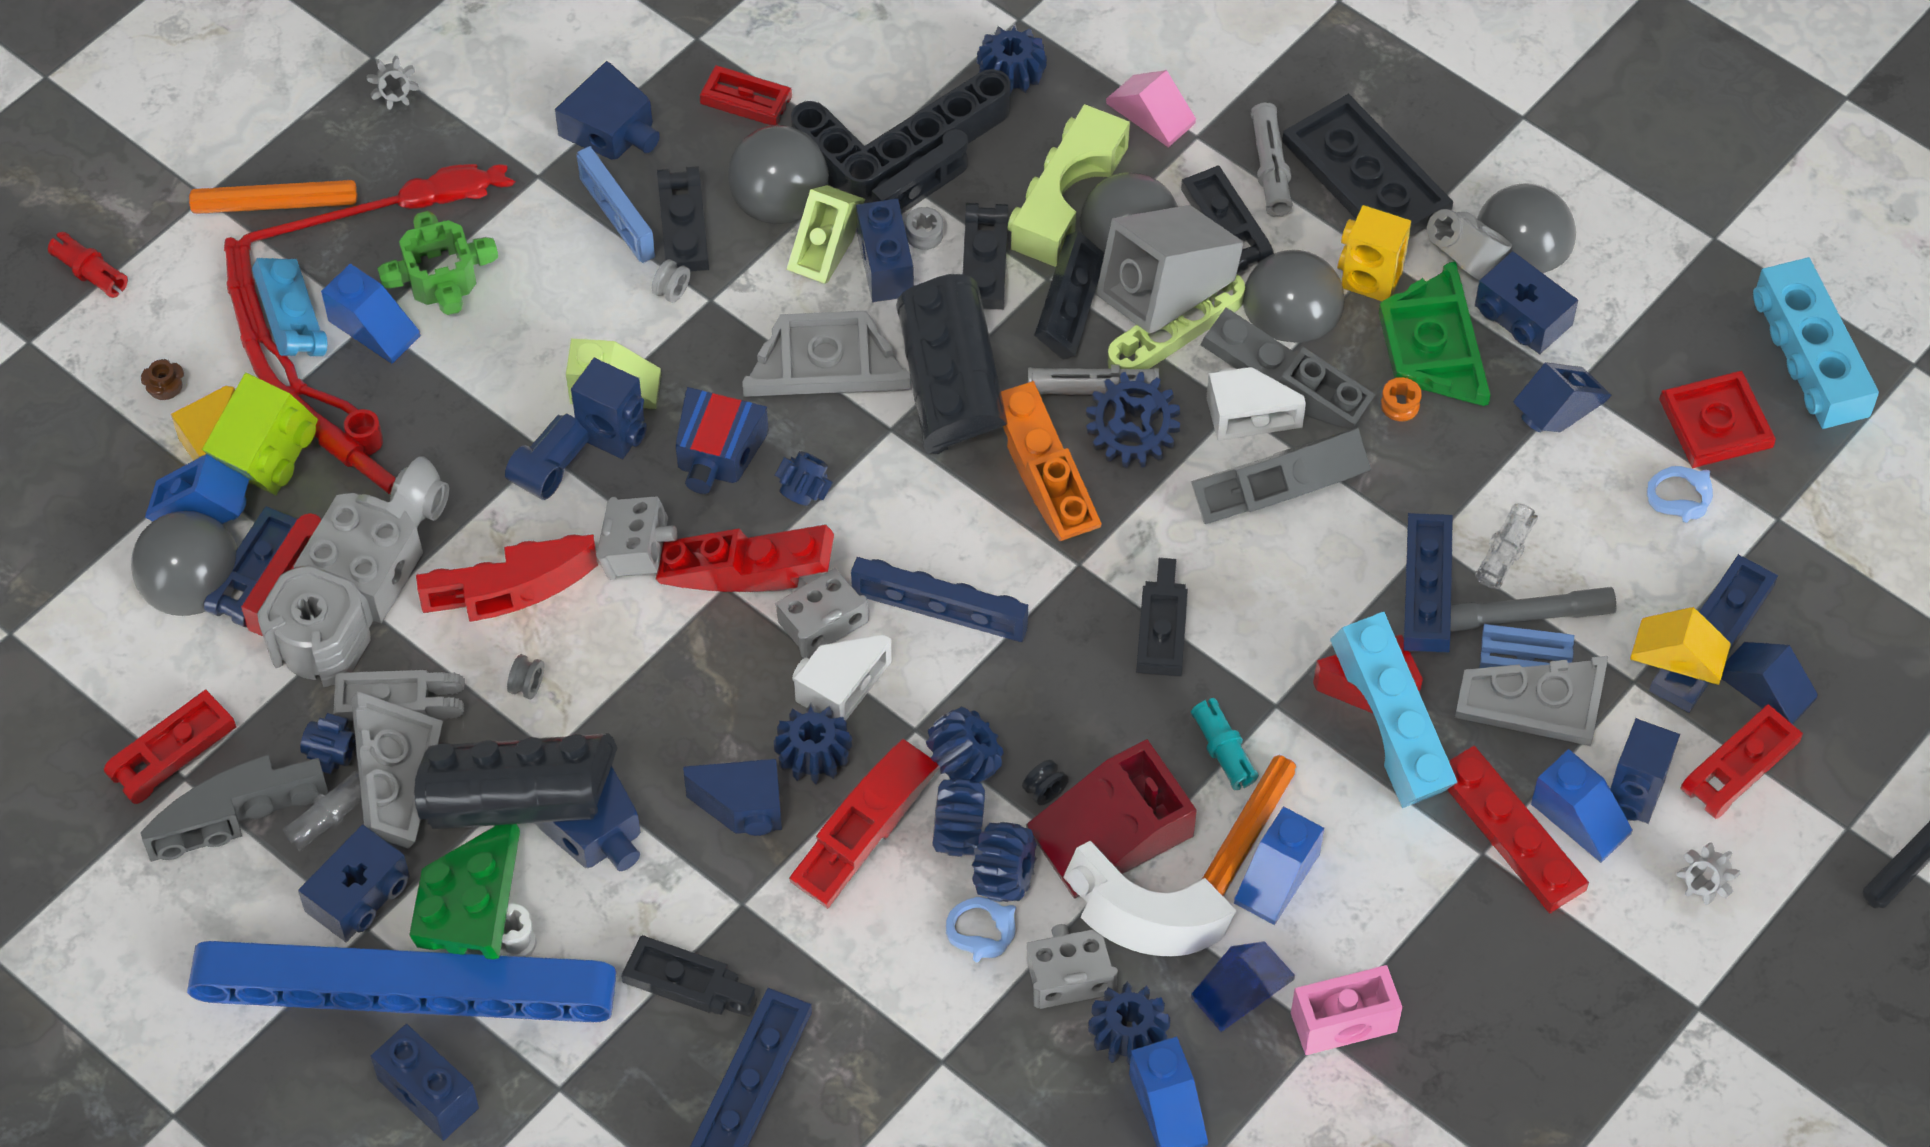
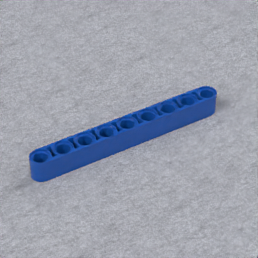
M204 941L198 943L194 949L187 993L192 998L202 1002L603 1022L610 1019L612 1015L617 971L612 965L595 960L499 956L498 959L491 960L486 959L484 955L478 954L460 955L439 952Z

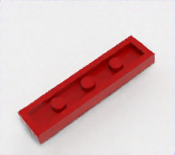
M1475 745L1449 760L1458 782L1447 789V791L1549 914L1587 891L1589 881Z

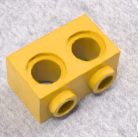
M1362 205L1356 221L1352 219L1347 221L1341 243L1345 244L1341 252L1337 269L1343 271V289L1379 301H1384L1394 294L1404 269L1411 220Z

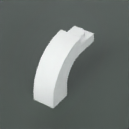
M1091 841L1076 848L1063 877L1071 885L1072 889L1087 902L1081 918L1091 928L1120 946L1144 954L1182 956L1208 948L1222 940L1236 912L1234 907L1206 878L1183 890L1172 893H1159L1141 888L1125 878Z

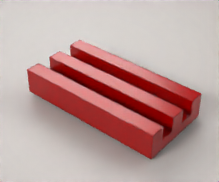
M715 65L700 93V104L764 124L778 125L780 114L783 115L786 110V102L789 103L792 98V88ZM717 82H721V83H725V84H728V85H731V86H734V87H738V89H735V88H732V87H728V86H725V85H722V84H718ZM753 92H754V93L761 94V95H764V96H768V97L774 98V99H776V100H771V99H768V98H765V97H762V96L755 95V94H753Z

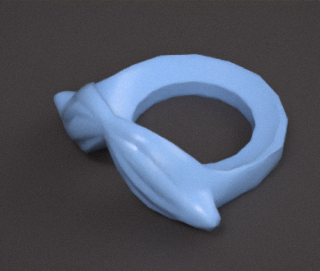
M1671 466L1661 470L1648 482L1647 497L1649 504L1657 512L1682 517L1685 523H1688L1690 519L1701 518L1705 515L1707 507L1713 498L1710 471H1697L1682 466ZM1682 477L1696 487V490L1702 495V502L1698 503L1692 500L1681 499L1666 501L1656 495V487L1666 478Z
M983 897L967 899L957 904L949 912L946 920V935L953 946L973 953V960L975 962H979L981 958L1000 956L1015 936L1014 912L1016 906H1001L997 902ZM969 909H985L992 916V920L996 922V927L1001 932V940L997 942L981 936L961 935L955 930L957 918Z

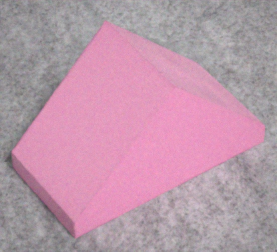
M1167 70L1135 74L1106 98L1107 105L1168 148L1196 123L1194 114Z

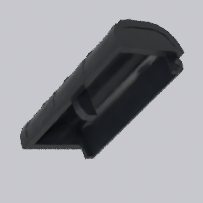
M947 274L920 283L904 291L897 299L896 308L900 319L905 345L904 349L909 365L913 396L917 407L925 452L927 454H940L942 451L948 450V446L1007 425L977 281L963 274Z
M609 733L594 735L574 734L565 737H530L506 741L486 740L462 744L442 743L429 746L424 753L415 778L414 795L419 819H427L432 829L594 819L595 814L598 813V801L618 749L617 745Z

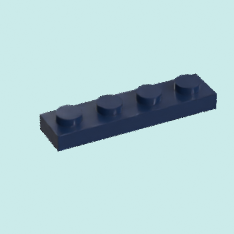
M1408 513L1404 651L1450 652L1453 515Z
M1739 554L1699 611L1731 643L1728 654L1775 586L1778 577L1775 573ZM1660 669L1653 679L1649 691L1690 713L1710 682Z
M856 557L852 567L851 584L859 596L864 595L869 600L1023 642L1028 629V604L1021 603L1014 597L1008 595L996 596L978 591L973 586L965 583L953 584L935 579L930 574L922 571L910 572L893 567L879 559L868 560Z
M767 988L690 1147H748L812 1014V1004Z

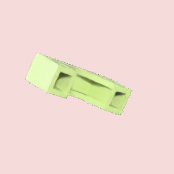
M1085 104L1076 119L1071 117L1067 121L1062 134V142L1058 148L1052 147L1045 160L1042 175L1040 178L1034 177L1026 193L1025 203L1022 208L1016 207L1010 216L1007 229L1011 231V250L1054 267L1057 266L1066 235L1075 232L1076 211L1064 200L1062 195L1070 186L1080 180L1090 177L1112 176L1128 149L1130 121Z

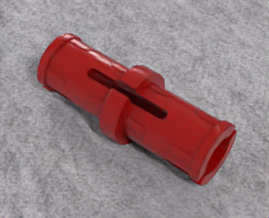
M63 231L56 234L57 238L64 242L63 245L54 238L50 240L48 253L70 267L74 276L79 280H88L110 298L119 296V292L112 288L113 285L122 292L125 290L128 277L105 262L103 256H101L102 254L96 249H87Z

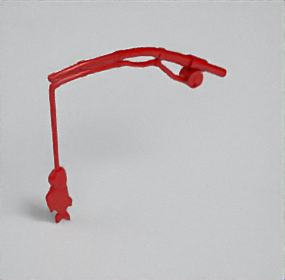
M476 164L443 167L429 179L414 178L407 181L396 196L250 232L243 235L239 241L233 237L225 239L227 291L231 296L241 335L240 339L254 373L259 379L290 393L319 419L315 425L316 432L314 436L319 439L321 447L345 466L355 467L390 495L396 477L368 456L377 452L383 444V435L377 415L370 410H359L346 400L309 387L301 379H298L295 366L290 359L279 354L277 346L272 340L271 332L267 327L256 292V283L252 274L250 258L251 243L398 204L406 209H420L432 206L435 203L445 204L464 198L480 199L487 195L486 188L490 184L496 187H510L515 184L516 181L505 176L508 169L507 165H494L487 171L477 169L478 166ZM260 343L264 344L267 350L278 358L285 369L290 386L283 384L270 368ZM299 395H306L346 412L348 416L344 420L345 432L317 413Z

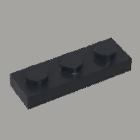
M1080 231L1066 235L1034 334L1035 337L1063 360L1076 355L1099 281L1105 254Z

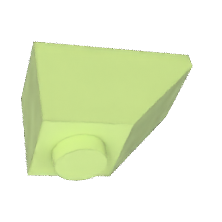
M828 185L810 189L786 270L824 284L828 283L854 238L857 228L856 205L864 204L865 199Z
M571 338L566 368L570 404H573L571 388L595 357L638 377L640 380L641 396L644 399L643 408H657L661 368L615 341Z

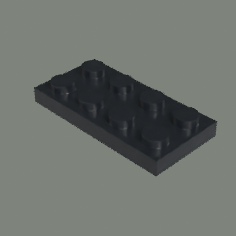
M1349 93L1283 131L1282 142L1355 219L1362 205L1411 220L1410 237L1425 228L1430 217L1435 212L1441 209L1452 210L1453 200Z

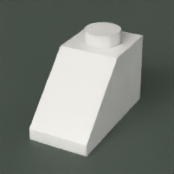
M1252 367L1241 369L1226 368L1219 372L1209 373L1206 398L1217 441L1303 428L1306 402L1304 396Z
M877 635L820 645L810 659L805 657L800 661L793 673L795 701L806 708L811 703L817 713H821L830 706L834 718L844 717L846 721L892 662L891 638L885 635Z

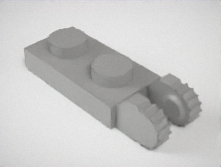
M427 670L337 673L335 675L333 714L346 718L348 721H354L351 698L358 691L439 720L447 718L457 719L464 712L462 700L454 697H428V691L437 695L458 694L464 690L465 678L455 672L427 673Z

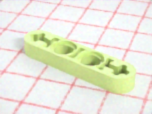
M1236 274L1235 281L1221 289L1224 293L1218 296V292L1193 307L1203 311L1205 314L1203 318L1192 321L1181 315L1161 328L1172 336L1166 342L1159 343L1153 341L1148 336L1150 333L1138 325L1117 337L1108 349V368L1111 369V364H1120V369H1150L1209 330L1225 307L1235 313L1243 305L1245 283L1241 276ZM1233 290V295L1230 296L1226 292ZM1122 353H1123L1126 357H1130V356H1132L1133 354H1135V360H1134V361H1131V360L1128 359V358H1124V359H1122V360H1119V357H1120V354H1122Z

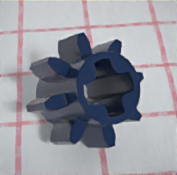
M799 451L796 458L791 457L789 459L784 457L775 473V476L780 478L779 482L782 483L779 492L791 501L804 506H808L812 499L815 501L817 498L824 500L833 481L827 478L828 475L825 474L828 465L816 456L803 451Z
M329 713L326 714L325 719L319 718L318 722L310 721L307 724L302 735L300 750L302 754L307 755V759L319 758L322 772L331 774L333 768L338 769L339 765H349L356 750L355 733L351 732V728H347L348 719Z

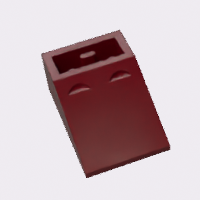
M1146 739L1104 761L1026 824V828L1032 830L1036 843L1075 899L1080 895L1072 889L1071 885L1063 877L1077 847L1091 841L1116 869L1123 874L1194 837L1197 809L1151 743Z

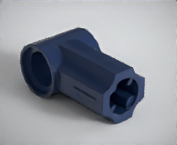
M567 413L565 415L558 414L530 447L523 445L513 453L505 469V478L542 500L550 498L562 481L565 467L589 441L588 431L573 416Z

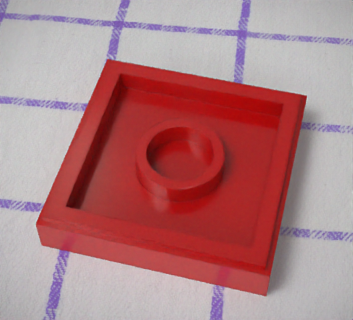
M1742 370L1661 391L1659 400L1692 468L1774 447L1776 438Z

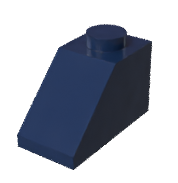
M1545 362L1514 399L1513 403L1523 412L1521 415L1522 420L1535 431L1562 432L1607 402L1612 395L1583 367Z
M776 759L683 767L686 797L735 834L747 833L753 836H761L771 831L782 830Z

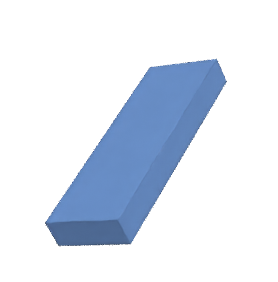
M591 146L578 151L577 162L580 180L639 262L644 263L655 258L653 232Z

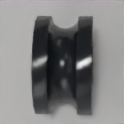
M1046 760L1037 765L1029 772L1022 783V788L1027 793H1034L1033 800L1038 805H1045L1055 799L1064 790L1069 781V777L1063 771L1057 772L1058 765L1053 760Z

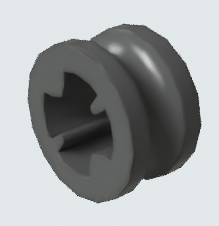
M518 655L509 673L507 691L514 695L521 691L523 692V697L530 700L533 699L542 682L544 662L539 659L529 662L526 655Z

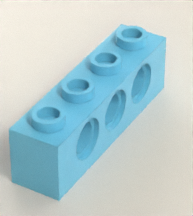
M1810 257L1763 268L1757 287L1753 290V300L1757 310L1760 313H1764L1770 324V334L1774 344L1781 346L1787 358V368L1793 380H1798L1804 392V401L1809 413L1815 414L1822 429L1870 417L1879 391Z

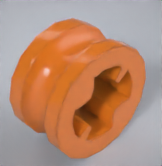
M1405 377L1389 380L1382 392V411L1387 417L1395 421H1408L1414 418L1420 408L1421 388L1416 382ZM1396 395H1404L1406 404L1397 403Z

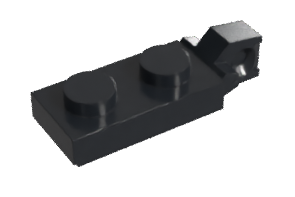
M1159 558L1157 582L1145 581V586H1143L1136 673L1169 676L1182 675L1188 589H1186V584L1175 583L1176 559Z
M640 935L621 975L624 984L708 1013L713 1012L722 1015L726 1008L728 1011L750 1016L757 1001L755 988L737 982L739 979L738 974L728 970V964L644 935Z

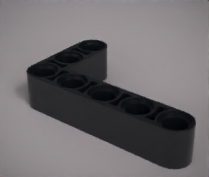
M995 69L984 70L865 146L819 102L804 101L796 105L791 113L792 127L808 134L819 146L828 166V183L833 188L865 199L864 203H871L872 190L883 179L892 178L905 169L913 159L918 156H924L943 143V136L947 131L953 129L963 131L967 135L969 144L1003 122L1010 113V79L1002 71Z

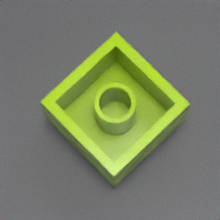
M245 372L202 450L248 478L249 483L276 496L281 486H285L290 481L295 468L294 463L302 448L307 447L313 440L316 432L315 425L319 419L290 393Z

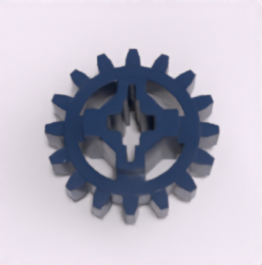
M1139 371L1135 381H1129L1126 372H1122L1120 376L1121 383L1115 385L1107 378L1104 381L1106 393L1103 394L1098 391L1092 393V399L1098 406L1086 408V416L1096 420L1086 425L1087 433L1089 435L1098 434L1093 441V447L1095 450H1099L1106 446L1105 456L1107 461L1111 462L1119 455L1122 457L1123 467L1127 468L1131 458H1137L1142 468L1146 467V456L1150 454L1158 461L1162 459L1160 448L1162 445L1168 448L1174 447V439L1169 433L1180 432V422L1171 418L1180 415V407L1176 404L1168 405L1174 398L1173 391L1168 389L1161 393L1159 391L1161 379L1158 377L1152 380L1150 384L1145 383L1144 372ZM1128 394H1142L1145 395V397H1131ZM1111 404L1115 411V416L1108 421V425L1105 427L1104 416ZM1124 409L1135 418L1141 416L1142 430L1133 422L1126 424ZM1162 412V426L1158 434L1155 435L1151 427L1152 421L1157 419L1158 414ZM1121 442H1135L1139 446H1127L1121 444Z

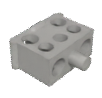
M658 496L620 500L616 497H611L608 500L596 557L609 580L615 579L616 576L658 573L663 542L677 540V529L674 525L667 526L668 516Z
M836 568L808 584L803 578H799L798 587L791 588L793 593L775 603L778 623L798 645L800 655L803 658H809L820 645L834 643L866 624L869 620L866 596H859ZM853 615H856L852 621H849ZM816 637H818V640L815 643H812V641Z
M1059 924L1051 929L1053 937L1027 942V964L1033 983L1034 1007L1043 1009L1103 997L1108 987L1117 991L1118 970L1116 967L1111 966L1104 937L1094 929L1069 934L1067 925ZM1092 942V944L1085 946L1086 943ZM1103 983L1100 987H1094L1097 984ZM1051 993H1056V995H1054V996H1052V997H1051V996H1047V995H1049V994H1051Z

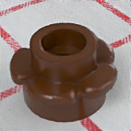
M167 359L156 360L151 363L149 368L143 370L141 383L146 385V391L152 397L158 400H168L180 393L182 389L181 378L184 377V371L178 363L171 364Z

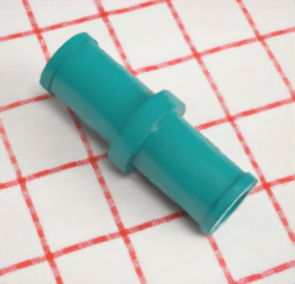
M1216 698L1208 700L1209 707L1206 700L1198 703L1191 710V715L1196 720L1208 742L1206 749L1212 758H1217L1233 790L1241 789L1240 782L1243 788L1250 786L1259 778V774L1253 768L1241 746L1243 739L1237 730H1232Z

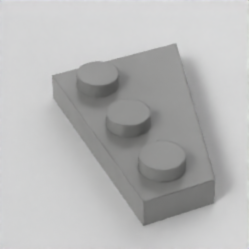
M1608 656L1592 657L1591 661L1568 663L1567 660L1550 661L1549 665L1521 667L1518 664L1466 669L1462 678L1455 718L1591 746Z
M357 691L351 698L364 826L383 840L409 849L416 840L420 823L414 795L417 770L428 747L438 745L443 721Z

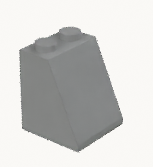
M1191 205L1112 218L1096 295L1146 332L1154 333L1235 281L1244 242Z

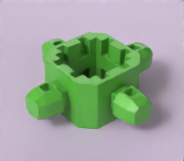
M430 211L417 213L413 220L415 229L406 231L399 241L403 260L397 261L394 259L377 267L381 284L385 288H395L403 286L405 282H409L414 300L426 305L437 303L439 309L446 315L458 313L463 306L462 296L469 295L477 284L473 265L479 264V266L494 262L498 258L494 238L472 239L473 242L467 244L461 225L449 220L438 222L436 215ZM448 250L449 255L456 254L457 259H459V262H455L456 269L449 270L448 266L435 269V274L429 276L427 270L419 271L417 266L418 263H421V256L427 255L428 259L441 256V251Z

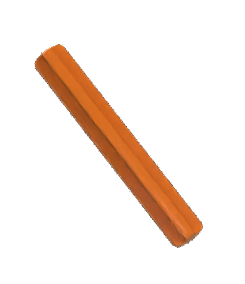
M353 180L201 188L190 191L189 206L194 214L354 205L357 202L358 192L356 183Z
M1282 755L1273 757L1202 878H1206L1222 896L1228 889L1295 774L1296 764Z

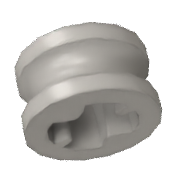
M919 207L912 210L906 218L908 243L920 250H929L939 245L943 239V218L941 214L929 207ZM922 225L923 228L917 230V226ZM932 227V230L927 232L926 229Z
M671 259L664 261L653 279L652 292L657 296L665 294L667 301L671 303L676 302L687 288L690 279V269L685 266L677 268L676 262Z

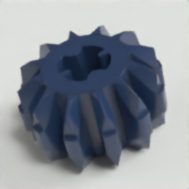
M1014 24L1010 31H1005L998 26L995 35L985 34L982 46L977 51V64H979V73L989 69L1005 73L1010 79V93L1016 88L1026 93L1029 84L1039 85L1042 73H1044V69L1047 66V56L1045 55L1042 38H1034L1031 28L1019 32Z
M810 703L806 710L807 713L801 714L792 708L791 713H789L790 721L779 720L777 726L778 736L775 737L776 739L773 742L774 752L779 755V765L782 770L792 769V774L796 781L805 774H808L816 785L820 778L819 774L824 773L834 779L837 774V766H847L849 761L848 751L852 748V736L847 732V722L844 720V717L834 718L830 706L821 713H817L815 707Z
M961 706L941 716L928 729L929 739L926 741V745L933 752L931 760L937 762L940 766V773H946L950 780L962 778L982 783L993 776L996 770L1002 766L1001 756L1004 754V751L996 741L999 736L989 728L988 721L984 722L981 720L977 711L973 710L970 712Z
M955 778V780L944 779L939 784L932 841L936 852L956 857L975 855L974 849L979 844L984 814L985 789L981 783L972 782L970 779Z
M1008 822L989 823L986 826L984 832L979 835V844L974 849L975 859L972 863L974 868L972 881L978 895L988 897L989 900L1001 902L1020 901L1023 898L1025 892L1030 888L1031 877L1035 874L1034 863L1037 860L1035 856L1037 844L1031 829L1021 827L1020 824Z
M1127 981L1123 985L1121 994L1108 987L1104 992V1001L1095 1000L1092 1005L1091 1013L1094 1017L1088 1022V1031L1096 1036L1094 1038L1096 1051L1109 1049L1108 1059L1111 1063L1118 1060L1120 1055L1127 1056L1126 1061L1130 1065L1131 1050L1167 1040L1165 1031L1170 1028L1169 1014L1162 1013L1165 1006L1162 997L1149 1000L1150 989L1147 985L1140 989L1138 993L1132 992V987ZM1127 1022H1132V1027H1127Z

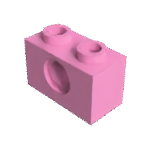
M1387 965L1297 987L1294 990L1291 1016L1305 1055L1397 1032L1402 1012V1005Z

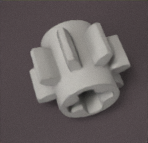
M396 55L390 64L384 65L381 60L377 59L376 64L379 70L376 75H366L368 82L378 86L370 93L371 98L375 100L383 96L387 109L392 108L393 101L401 100L408 106L407 94L409 90H419L416 82L408 80V77L415 72L413 65L403 69L400 67V61ZM391 74L395 79L399 78L398 81L401 87L397 90H394L391 86L386 87L385 77Z
M1708 843L1703 847L1702 856L1693 849L1687 852L1684 858L1690 866L1681 869L1677 873L1678 877L1685 878L1688 889L1685 895L1690 896L1693 893L1701 895L1705 905L1710 904L1716 896L1715 891L1722 897L1727 898L1733 892L1732 887L1727 881L1733 880L1740 875V870L1732 869L1729 861L1732 852L1728 851L1724 854L1715 852L1713 843ZM1708 866L1715 872L1710 880L1703 876Z

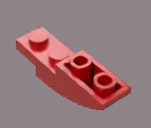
M824 524L748 538L738 528L663 542L656 580L664 585L721 592H759L797 588L799 576L828 572L834 533Z
M573 534L561 539L542 542L524 541L517 545L504 547L506 562H482L473 567L452 570L440 568L429 573L417 574V590L422 612L429 613L466 607L469 622L494 618L542 602L573 585L598 566L594 534L584 536Z
M905 739L897 743L861 780L816 835L817 842L789 877L790 882L828 909L882 838L886 840L939 770L940 766L937 762L932 761L929 756Z

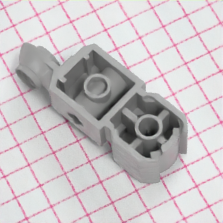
M417 457L408 467L401 470L393 484L390 502L366 494L349 493L336 495L294 564V569L280 575L258 611L260 629L275 668L283 666L282 660H284L288 669L302 678L316 680V675H320L323 687L335 685V675L337 673L353 671L371 641L369 627L373 621L382 624L423 554L417 527L425 518L433 521L436 520L446 506L449 496V485L440 480L436 468L426 457Z

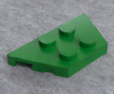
M1449 262L1444 265L1442 273L1432 279L1425 281L1422 278L1411 284L1405 292L1396 293L1380 302L1378 314L1394 378L1405 377L1416 382L1422 390L1481 406L1489 405L1491 395L1456 262Z
M517 824L495 825L422 868L409 933L417 948L428 950L445 949L448 953L464 955L468 948L481 950L486 959L494 960L499 958L520 836V829Z

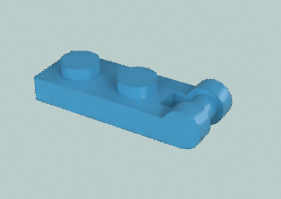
M257 258L252 271L279 354L281 356H296L298 352H307L309 356H324L328 345L327 336L324 331H320L297 259Z

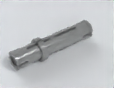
M1265 102L1255 105L1251 110L1260 162L1257 176L1259 184L1264 187L1267 213L1272 216H1283L1288 214L1293 206L1288 185L1291 179L1290 167L1284 161L1277 107L1272 103Z
M1111 364V369L1028 367V383L1034 381L1039 394L1092 395L1094 391L1105 394L1104 381L1107 378L1117 385L1121 383L1120 376L1122 372H1126L1129 381H1135L1140 371L1144 372L1145 383L1150 384L1156 377L1159 378V368L1120 369V364Z

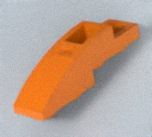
M1034 381L1001 391L1007 425L1003 426L1008 438L1007 448L1029 494L1059 541L1101 528L1102 523L1068 448H1063Z

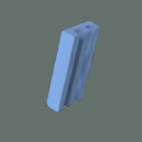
M1484 624L1479 668L1518 664L1521 667L1549 665L1546 662L1533 661L1535 658L1554 661L1567 660L1568 663H1571L1573 660L1575 635ZM1490 653L1517 656V659L1490 656Z

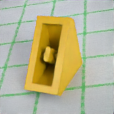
M224 386L171 414L178 439L193 461L206 454L202 448L235 391L234 387Z
M1694 607L1642 618L1630 660L1719 685L1731 643Z

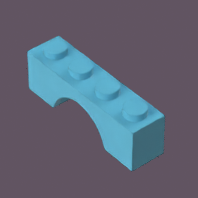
M1385 612L1342 627L1330 641L1347 681L1354 684L1362 692L1376 718L1385 750L1384 767L1401 807L1405 808L1445 792L1458 781Z

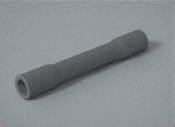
M1613 587L1577 590L1562 595L1480 604L1475 602L1451 604V632L1477 629L1484 626V624L1495 625L1567 616L1578 618L1614 614L1616 612V596Z

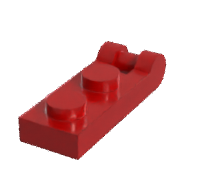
M304 514L297 519L241 608L248 631L263 636L258 622V611L280 575L294 569V564L321 522V518L316 514Z
M205 689L114 755L105 764L104 772L114 783L120 782L124 786L123 793L133 804L141 803L151 795L157 785L235 729L234 718ZM143 761L147 767L137 774L134 768Z
M1768 704L1690 773L1680 789L1690 798L1696 796L1706 805L1705 811L1713 818L1718 819L1736 799L1800 743L1803 733ZM1714 776L1725 785L1719 791L1708 783Z

